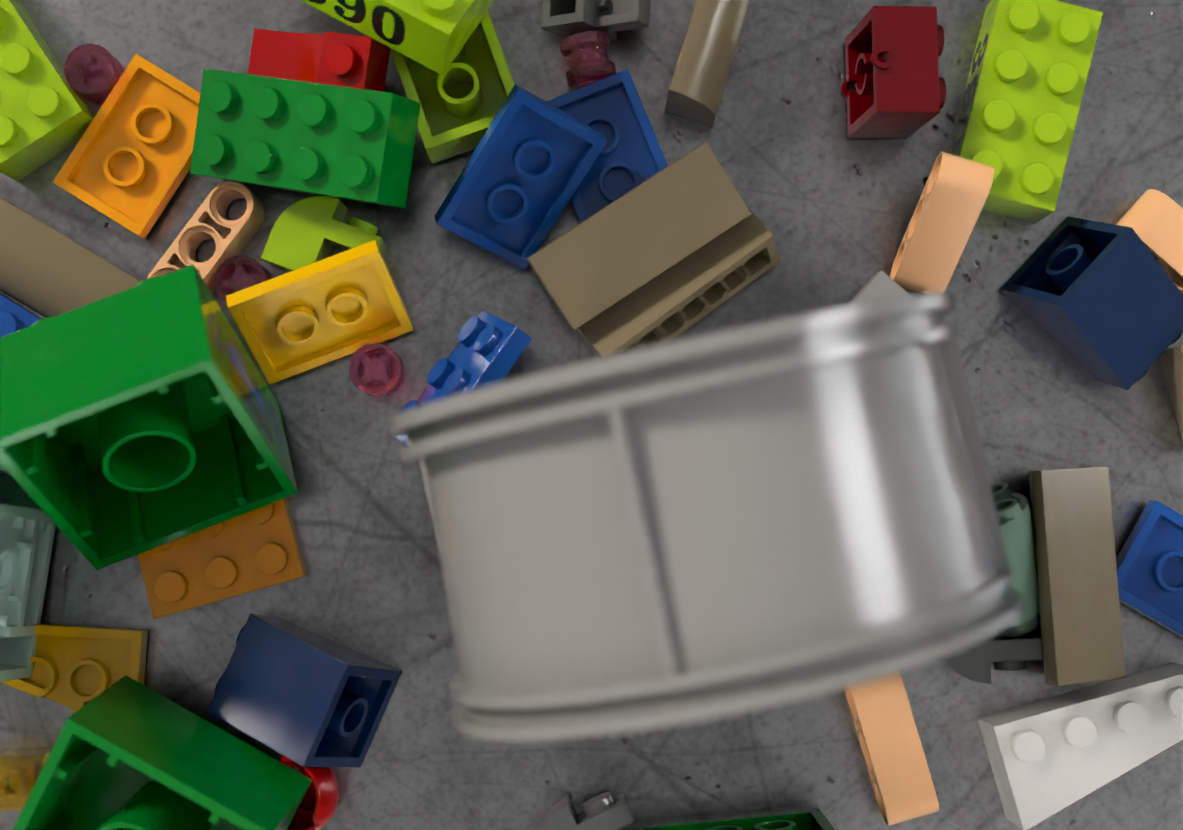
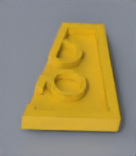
M37 624L34 635H38L35 656L31 657L30 662H34L32 677L0 681L38 698L45 697L72 708V712H77L125 675L144 685L148 630Z

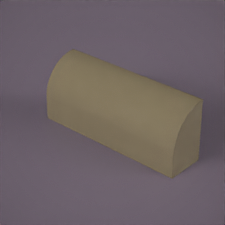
M696 0L669 87L664 112L713 126L751 0Z
M705 142L535 252L526 260L563 316L575 330L750 216L751 212L710 146Z
M0 196L1 292L46 318L64 314L135 287L138 283L142 282L139 278Z
M750 210V216L577 328V330L598 359L669 343L781 261L774 235Z
M1104 466L1028 471L1045 683L1053 686H1065L1126 678L1109 468Z

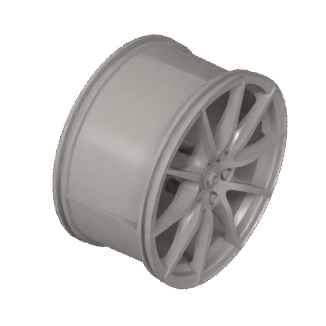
M934 293L881 300L701 335L502 382L424 404L392 416L389 419L391 434L393 436L407 435L409 445L398 449L400 461H420L437 539L459 672L452 678L449 684L451 698L457 703L453 708L452 717L458 732L469 737L487 740H553L631 732L721 717L808 698L892 675L970 647L995 635L1015 622L1022 614L1023 604L1019 592L1011 587L1014 579L1006 556L958 343L959 335L956 326H944L942 319L943 316L956 310L953 294Z

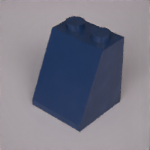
M1068 216L1000 289L1012 303L1096 380L1125 390H1129L1134 383L1141 380L1157 358L1171 344L1175 343L1183 333V294L1131 227Z
M250 613L246 625L243 626L237 636L236 647L228 666L216 684L215 695L207 712L303 767L360 768L401 675V671L281 618Z

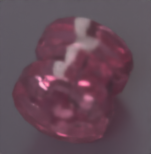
M598 30L582 32L569 36L559 43L561 56L567 59L569 69L566 72L568 86L581 88L617 73L615 63L608 59L607 50L610 47V40L607 32Z
M89 43L78 46L71 51L65 60L64 66L65 77L70 86L85 99L99 105H103L125 71L123 65L107 49L100 45ZM99 64L100 69H96L93 72L89 71V69L91 70L93 67H96Z
M234 256L226 259L219 266L215 274V288L218 295L227 303V295L251 287L252 284L267 281L273 277L255 259L248 256Z
M371 343L364 345L350 359L349 374L352 382L359 390L370 396L379 398L391 396L400 389L404 382L406 373L404 362L396 352L384 344Z

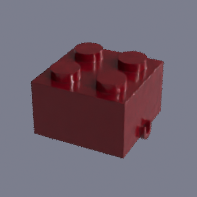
M873 6L845 38L846 81L842 83L840 92L847 99L848 138L907 139L940 113V109L944 106L946 99V83L943 77H939L938 57L941 56L944 47V30L941 25H937V7ZM848 85H855L856 91L847 92L846 88Z

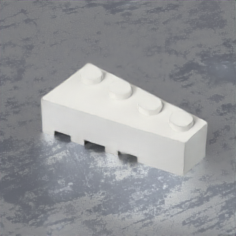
M1177 663L1167 664L1128 675L1126 678L1110 680L978 717L977 720L1006 819L1021 830H1028L1183 740V665Z

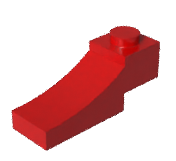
M254 28L248 74L384 92L390 47L368 36L324 31L323 34Z

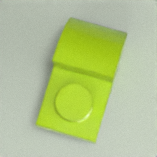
M313 196L295 202L278 217L271 230L261 259L274 268L290 272L328 258L333 247L346 251L376 240L382 256H384L387 244L380 236L376 235L378 227L366 221L349 217L347 224L343 223L348 209L340 199L329 196Z

